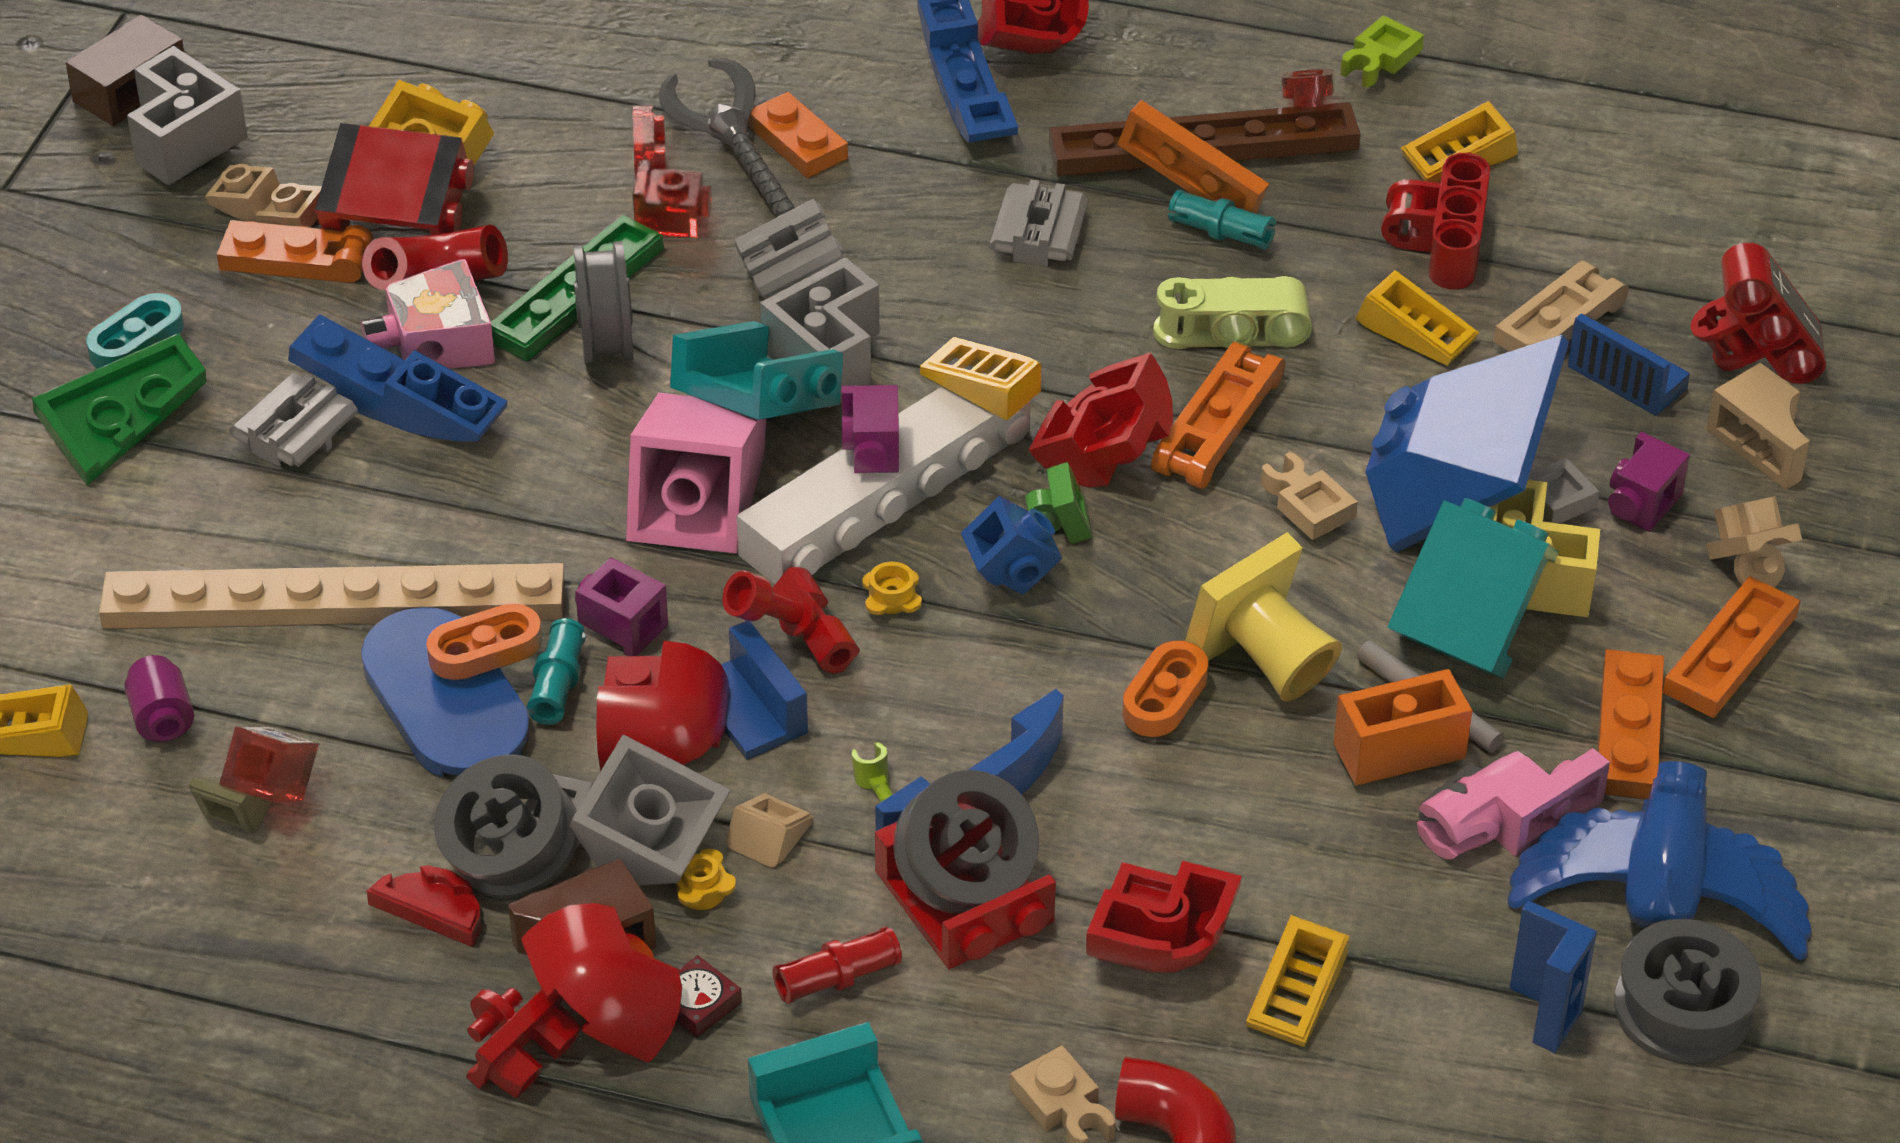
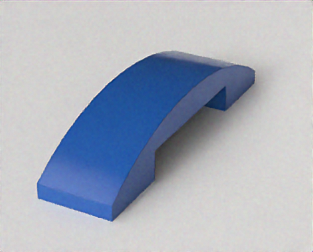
M917 0L921 26L933 71L944 102L960 134L967 142L1017 135L1018 125L1005 92H998L978 41V22L970 1Z
M1054 689L1014 715L1011 720V742L968 770H978L996 775L1010 783L1021 794L1026 792L1046 769L1059 746L1063 731L1064 695L1057 689ZM920 776L875 806L876 831L898 822L906 805L930 783Z

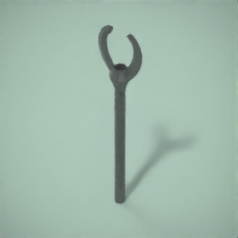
M708 59L709 67L726 72L731 77L735 88L733 106L730 104L717 105L711 110L710 118L693 112L683 105L677 98L675 91L679 82L676 73L668 76L661 84L658 95L664 112L678 123L694 130L710 133L713 138L731 146L776 217L794 209L793 203L789 200L785 191L782 190L781 185L771 170H769L766 162L747 134L748 117L755 99V84L749 71L741 64L728 59Z

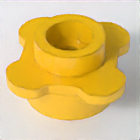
M884 562L874 567L871 572H868L863 577V587L869 592V597L865 601V608L871 614H897L903 611L913 613L920 609L922 598L916 594L915 586L919 583V576L909 566L900 562Z
M704 849L699 854L693 856L679 883H676L678 900L681 904L694 910L711 909L721 903L725 896L730 895L735 890L736 879L732 874L726 873L722 866L723 855L721 852L715 849Z

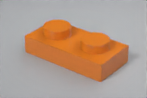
M786 92L752 108L748 117V127L806 178L848 159V143L791 93Z

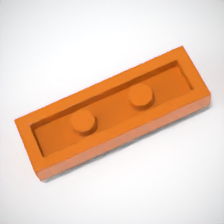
M1140 100L1130 111L1118 142L1119 147L1193 195L1216 202L1221 198L1228 199L1235 203L1236 208L1257 214L1269 186L1268 182L1144 101Z
M1749 576L1666 675L1662 693L1715 718L1797 617L1801 600Z
M1611 649L1605 650L1597 751L1610 762L1604 795L1649 799L1653 779L1657 777L1659 763L1664 656Z

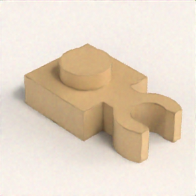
M1288 452L1284 454L1283 471L1285 473L1275 471L1268 463L1262 465L1261 485L1267 492L1278 496L1277 508L1312 540L1356 518L1358 501L1323 470L1311 476L1305 473L1304 462L1295 453Z
M1063 1045L1010 1073L1009 1089L1045 1131L1062 1124L1066 1128V1143H1088V1137L1083 1130L1089 1128L1101 1132L1108 1142L1115 1139L1116 1123L1113 1114L1106 1107L1097 1104L1099 1087Z

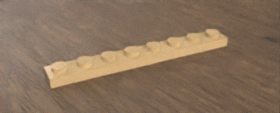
M564 564L105 572L99 616L102 629L377 624L389 615L411 608H438L450 611L463 618L505 604H521L533 609L538 614L540 620H557L563 618Z

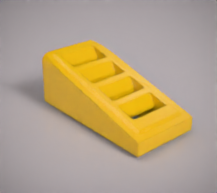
M1489 101L1401 147L1402 155L1424 181L1437 183L1441 182L1443 164L1450 157L1443 150L1451 149L1454 154H1477L1483 157L1489 163V166L1504 162L1518 155L1515 131ZM1466 143H1469V144H1470L1469 146H1467V147H1465V148L1462 146L1463 144H1466ZM1432 154L1438 162L1430 166L1423 158L1424 156Z
M1396 270L1365 297L1355 318L1364 327L1446 366L1476 340L1479 334L1476 329ZM1428 326L1430 328H1433L1434 330L1430 332L1424 327ZM1447 335L1454 338V340L1447 345L1440 338Z
M953 337L920 366V375L1008 421L1041 392L1042 365L1040 362L1024 355ZM954 358L959 359L954 365H948ZM969 365L973 366L971 370L965 369Z
M72 684L0 694V754L48 757L79 755L88 720V711ZM9 719L13 720L11 726H7Z
M1291 915L1249 1012L1246 1026L1305 1048L1347 957L1349 935ZM1297 951L1325 962L1321 968L1296 959L1294 955ZM1288 969L1317 981L1315 986L1284 975ZM1278 988L1309 998L1307 1005H1303L1275 994ZM1271 1006L1301 1017L1298 1026L1266 1015L1269 1007Z

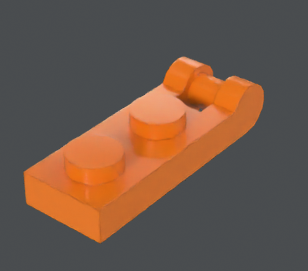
M230 220L217 252L219 270L353 283L358 281L362 275V257L366 247L374 240V237L369 229L361 225H350L344 231L304 226L296 227Z

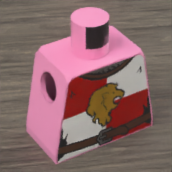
M465 259L457 260L389 284L385 289L388 315L361 321L363 338L383 349L398 346L401 357L404 360L415 350L449 369L495 363L491 322Z

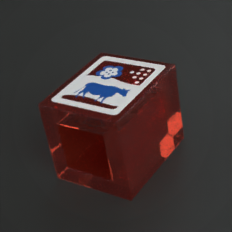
M235 726L219 784L270 802L303 801L319 743L269 726Z

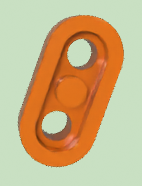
M505 604L444 623L436 627L427 638L426 646L429 666L440 677L460 680L525 660L534 655L541 646L540 618L528 606Z
M1169 641L1159 645L1124 692L1122 717L1126 726L1133 732L1147 737H1159L1175 730L1206 686L1208 676V658L1206 653L1199 646L1186 641Z

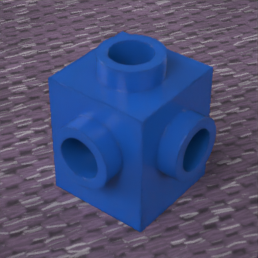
M998 496L961 532L978 572L995 586L1003 584L1022 595L1030 590L1062 559L1052 537L1055 534V529L1048 518L1036 509L1032 508L1027 511L1001 496Z

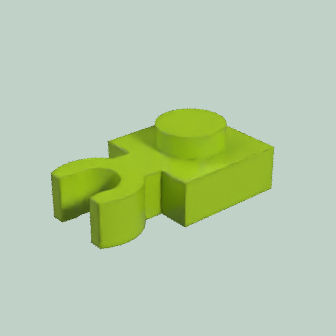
M1383 15L1355 38L1354 49L1344 53L1341 61L1340 75L1346 77L1352 71L1361 70L1363 71L1361 85L1366 88L1370 87L1378 81L1381 69L1395 74L1423 50L1424 34Z

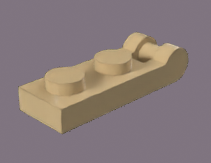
M1580 261L1495 326L1493 342L1510 352L1559 335H1563L1570 341L1572 339L1574 321L1578 315L1582 313L1596 321L1607 311L1610 313L1616 312L1625 302L1629 287L1616 278L1607 280L1601 277L1597 267L1586 261Z

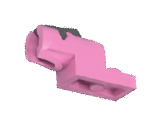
M1592 748L1573 761H1563L1550 775L1529 757L1518 751L1497 759L1485 768L1465 765L1442 787H1438L1421 803L1418 809L1420 810V821L1417 822L1418 834L1428 848L1444 859H1454L1458 855L1487 844L1494 839L1512 855L1518 857L1526 849L1537 844L1538 837L1542 832L1557 826L1559 819L1566 813H1586L1603 802L1610 762Z

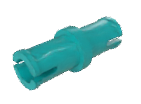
M1178 189L1173 194L1168 210L1177 211L1176 213H1168L1169 221L1208 231L1209 237L1220 241L1228 237L1266 250L1270 246L1276 230L1268 228V226L1274 227L1276 225L1274 217H1266L1236 208L1233 201L1224 198L1216 202Z
M569 618L554 621L549 629L545 651L535 661L533 676L536 681L526 707L529 710L528 715L530 718L538 723L552 725L562 720L569 691L579 681L581 669L578 659L587 635L584 633V626L578 621Z

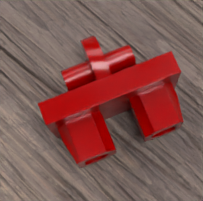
M509 988L502 996L489 989H482L470 1002V1007L476 1021L467 1028V1032L477 1042H481L489 1033L492 1037L477 1050L475 1057L478 1063L467 1072L466 1078L479 1090L491 1080L514 1098H518L535 1081L543 1067L523 1047L533 1039L548 1054L557 1059L576 1041L582 1027L560 1005L563 1000L560 994L556 998H547L541 989L516 1013L514 1009L523 1002L521 994L516 989Z

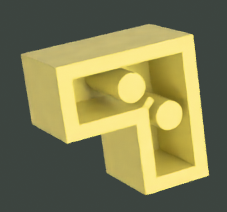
M1528 480L1525 491L1490 507L1496 511L1493 520L1513 528L1518 519L1545 530L1549 533L1546 542L1559 551L1555 562L1547 561L1526 609L1588 618L1597 569L1601 529L1543 522L1547 482Z

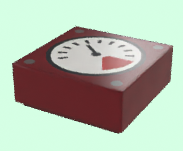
M699 955L679 969L682 997L680 1012L676 1022L696 1038L742 1003L741 988Z

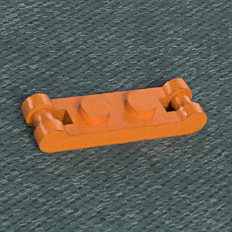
M1233 342L1173 423L1169 437L1163 438L1156 447L1151 461V470L1165 476H1170L1172 473L1186 477L1187 484L1205 489L1212 478L1215 467L1268 392L1278 387L1285 371V359L1272 354H1267L1264 358L1251 353V347ZM1186 448L1197 453L1191 456L1183 453V450Z

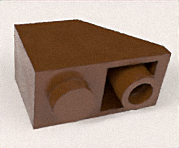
M619 858L598 868L585 870L576 877L545 890L532 892L523 899L508 904L512 944L518 953L527 955L521 938L546 915L570 905L598 903L615 907L625 933L637 936L652 950L656 948L654 909Z

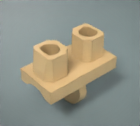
M1776 496L1714 509L1721 540L1706 543L1709 560L1736 555L1734 573L1741 584L1751 576L1772 587H1776L1782 580L1785 565L1781 552L1775 545L1802 540L1799 524L1782 526Z

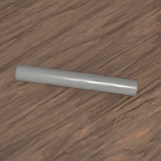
M1371 640L1366 641L1357 653L1359 661L1390 683L1421 676ZM1472 712L1469 739L1487 752H1495L1502 744L1504 734Z

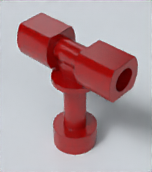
M802 567L788 568L773 587L765 577L744 570L736 572L727 581L723 590L722 602L725 611L729 615L750 622L757 621L764 615L779 619L780 627L787 635L793 637L804 635L802 637L824 671L829 673L843 672L860 652L859 647L843 622L835 616L826 615L823 611L824 607L829 603L828 599L807 569Z

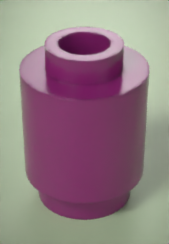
M160 655L146 656L134 662L128 670L124 688L137 732L143 738L155 742L169 741L183 735L193 724L195 715L179 667L168 658Z

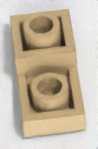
M237 164L230 165L222 173L205 197L209 205L246 222L253 221L265 224L311 228L318 219L315 209L322 186H305L296 183L280 184L273 167Z

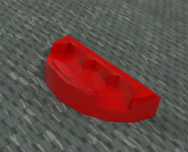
M426 865L420 866L421 872L405 873L393 879L392 874H387L366 891L368 905L470 947H474L481 932L480 904L473 894L472 886L469 881L451 870Z

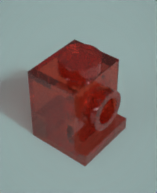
M640 160L633 190L634 220L663 236L697 238L701 217H710L712 206V187L703 185L702 172L681 171L678 169H651L650 161Z

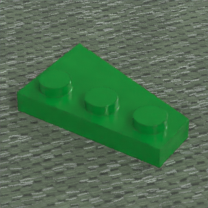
M178 333L33 397V411L88 486L207 383L206 369Z

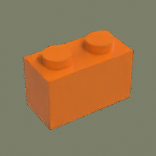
M1449 669L1338 695L1333 744L1355 786L1466 759L1472 709Z

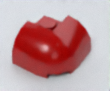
M982 0V15L978 20V41L982 46L1025 54L1054 53L1071 42L1085 26L1089 11V0Z
M1151 352L1090 373L1092 385L1078 393L1067 405L1063 400H1057L1047 413L1029 448L1032 456L1046 470L1068 462L1080 486H1108L1118 463L1124 465L1133 462L1143 454L1146 449V443L1169 437L1173 422L1172 396L1167 379Z
M664 640L661 656H608L604 686H598L596 735L600 772L622 735L682 765L703 756L711 746L718 748L725 731L730 687L722 664L707 651L687 643Z
M1183 860L1176 876L1122 862L1111 889H1104L1086 932V954L1090 958L1147 973L1179 972L1202 963L1220 940L1240 889L1242 876Z
M598 903L577 904L546 915L521 938L536 979L546 997L556 998L560 994L571 1008L585 1018L587 1021L583 1025V1033L605 1045L650 1063L671 1035L680 1012L682 983L679 969L655 959L651 949L644 941L633 934L625 933L615 907Z

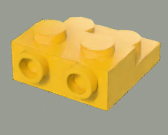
M402 80L397 81L369 125L372 127L462 137L467 159H472L474 166L495 134L487 120V113L477 104L468 100H462L458 103L444 97L441 92L430 85L421 83L417 87Z

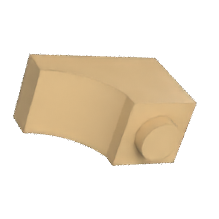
M1758 363L1716 388L1713 392L1706 430L1785 490L1802 481L1810 440L1794 424L1800 391L1762 363Z

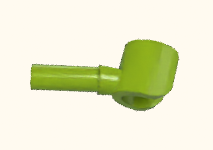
M876 742L874 743L875 759L864 760L858 756L856 749L852 750L853 775L858 786L872 789L880 802L893 795L888 782L887 749L882 743Z

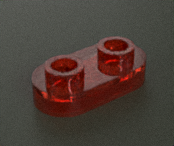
M1334 69L1289 71L1283 73L1281 77L1282 98L1293 99V107L1295 108L1323 106L1324 101H1326L1325 96L1333 95L1335 91Z
M653 104L632 105L636 189L657 188L656 178L666 177L665 146L655 147V145H665L664 114L654 115Z

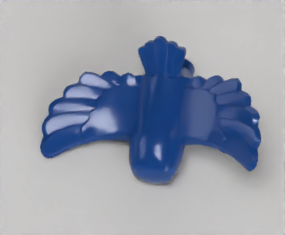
M1666 761L1658 765L1657 777L1653 779L1649 799L1644 800L1643 811L1629 813L1621 809L1611 813L1603 808H1593L1587 813H1566L1559 819L1557 826L1540 834L1537 844L1521 853L1519 856V866L1510 877L1512 889L1509 892L1507 901L1511 908H1520L1528 900L1532 902L1553 890L1565 888L1573 884L1594 880H1611L1626 884L1625 903L1632 923L1644 928L1671 919L1693 920L1697 913L1700 898L1708 897L1733 905L1748 914L1756 922L1761 923L1796 959L1803 960L1807 957V940L1811 937L1812 933L1810 922L1807 918L1809 913L1808 903L1803 895L1796 890V878L1783 866V858L1779 851L1770 846L1759 844L1756 838L1750 834H1735L1728 828H1717L1707 823L1706 800L1708 789L1705 786L1707 771L1700 766L1686 762Z

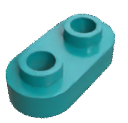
M147 294L137 298L94 327L86 338L91 364L96 369H99L173 335L181 334L184 328V321L179 301L168 294Z

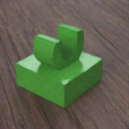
M1068 462L1048 468L1047 475L1050 489H1037L1028 493L1025 496L1028 511L1032 508L1040 511L1051 522L1055 532L1063 527L1071 544L1092 538L1086 498Z

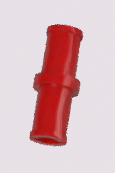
M885 926L878 931L844 943L836 939L824 943L819 952L783 965H775L772 972L773 980L782 1001H786V1004H791L797 999L830 987H834L839 991L849 988L854 984L855 978L891 965H899L902 962V951L894 931Z

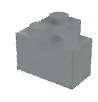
M175 46L134 69L141 107L128 114L127 118L135 163L168 186L248 137L241 90Z
M846 257L760 302L761 323L769 326L767 355L771 359L775 360L834 349L843 353L841 386L871 385V338L880 333L879 284Z

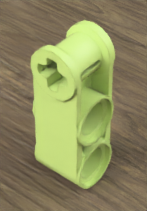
M1176 277L1163 281L1157 289L1156 300L1161 307L1160 316L1154 322L1153 335L1161 345L1171 349H1185L1189 347L1229 348L1233 342L1249 347L1277 346L1288 348L1305 342L1312 332L1305 286L1294 277H1227L1222 279ZM1176 293H1180V304L1175 299ZM1178 323H1181L1183 328L1181 334L1177 333Z

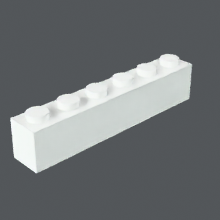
M941 386L898 414L899 472L854 473V450L841 449L737 515L738 556L773 584H776L786 570L791 567L805 568L813 575L821 566L841 553L855 548L872 533L886 524L897 521L906 511L928 497L937 495L945 486L968 471L979 468L985 460L1010 444L1019 442L1030 432L1031 400L1006 421Z

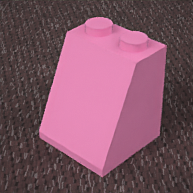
M658 393L630 435L626 541L737 554V515L751 507L764 459L766 419L757 420L694 396Z

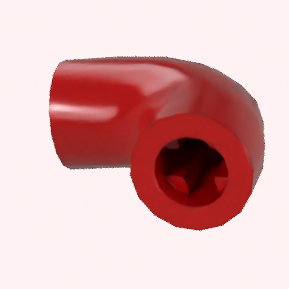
M491 224L426 236L379 237L371 241L366 247L362 257V270L371 286L379 290H385L391 283L457 260L465 259L473 280L479 281L498 277L505 273L508 265V249L500 230Z
M1132 1057L1124 1058L1116 1094V1120L1159 1128L1170 1136L1173 1143H1237L1234 1121L1221 1097L1195 1075L1157 1061Z

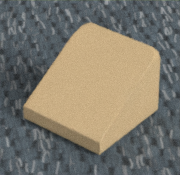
M763 793L734 807L725 841L726 847L768 867H776L783 862L812 825L814 816L805 810Z

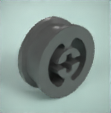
M614 242L612 250L585 252L582 245H573L576 281H574L578 328L581 330L584 364L593 363L595 355L622 353L625 360H633L632 306L623 242Z
M513 754L494 756L470 766L448 786L441 797L435 814V839L442 855L462 878L469 881L474 891L494 899L521 898L549 885L564 871L571 861L579 840L569 825L577 810L552 773L538 761ZM520 799L541 801V813L538 823H536V819ZM476 832L495 855H479L474 853Z
M978 770L956 771L936 779L906 805L895 828L894 857L904 882L920 900L937 910L961 914L1019 888L1026 881L1033 870L1038 855V827L1028 802L1010 783L988 772ZM958 804H967L977 809L963 810ZM989 817L996 827L942 868L936 858ZM930 825L935 831L931 846L929 842ZM1001 841L1003 848L1002 858H1000L998 855V850L1000 848ZM968 874L973 877L975 882L964 881L952 875L962 876Z
M1671 919L1655 923L1635 935L1624 952L1621 975L1614 994V1008L1617 1019L1626 1034L1637 1045L1657 1057L1685 1064L1707 1063L1721 1059L1734 1052L1744 1042L1749 1033L1753 1020V1010L1756 1007L1761 991L1760 969L1755 957L1746 945L1723 928L1692 919ZM1662 973L1661 978L1659 979L1651 978L1656 974ZM1720 1002L1725 1004L1712 1010L1714 1003Z

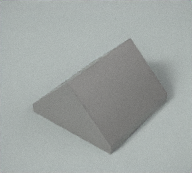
M622 735L572 818L569 827L597 868L620 858L638 885L679 883L728 797L730 789Z

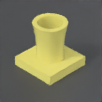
M1288 532L1201 585L1185 639L1186 642L1199 646L1206 653L1208 661L1239 643L1266 675L1281 700L1285 702L1301 697L1316 686L1335 665L1342 651L1341 642L1314 625L1286 600L1303 549Z

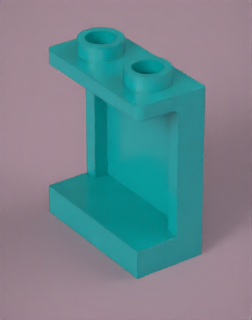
M756 321L674 334L670 388L757 420L839 405L843 353L831 349L775 360L767 357L769 326Z
M1464 498L1460 507L1443 500L1387 628L1402 637L1504 680L1513 658L1506 654L1547 561L1555 562L1559 551L1546 542L1549 533L1532 524L1517 519L1514 527L1511 528L1494 521L1496 511L1481 503Z
M869 1022L748 1058L750 1099L769 1143H923V1139L917 1129L909 1131L878 1065V1040Z

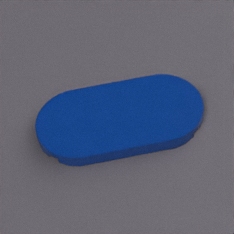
M419 607L406 609L382 619L369 631L363 642L361 655L364 675L369 686L419 763L429 772L444 778L443 772L460 775L470 766L490 757L511 754L522 756V748L526 741L528 743L530 735L528 713L522 700L500 668L465 679L451 680L438 676L429 666L426 646L429 634L436 627L461 617L450 611L438 608Z

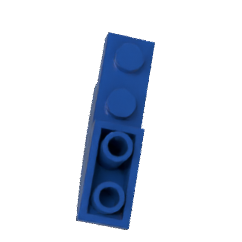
M321 314L310 323L289 347V362L336 387L337 394L352 400L359 414L410 433L444 440L478 442L507 407L508 401L425 355L414 350L404 360Z

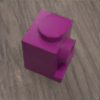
M898 385L841 386L842 450H854V473L899 472Z
M1641 431L1635 438L1633 456L1630 460L1623 458L1611 476L1610 488L1614 489V492L1608 498L1611 514L1650 532L1683 495L1690 454Z
M612 557L593 574L585 576L575 591L578 622L624 647V655L638 656L668 626L666 585Z

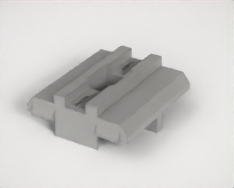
M1030 180L1029 185L1012 183L1006 189L989 249L1013 254V262L1048 267V259L1072 260L1076 244L1080 242L1081 226L1088 206L1087 197L1080 192L1066 191L1065 184L1056 183L1055 189L1039 187L1040 181Z
M815 199L734 239L736 249L753 277L756 291L759 297L762 296L764 300L844 258L842 255L844 251L838 239L834 238L824 219L826 215L820 203L816 202Z
M292 373L232 426L229 431L233 438L247 445L250 443L252 454L281 467V461L288 465L299 467L319 448L328 452L332 448L331 437L358 413V410L352 400L337 394L336 387L330 384L322 387L316 384L315 378L309 374L301 377Z

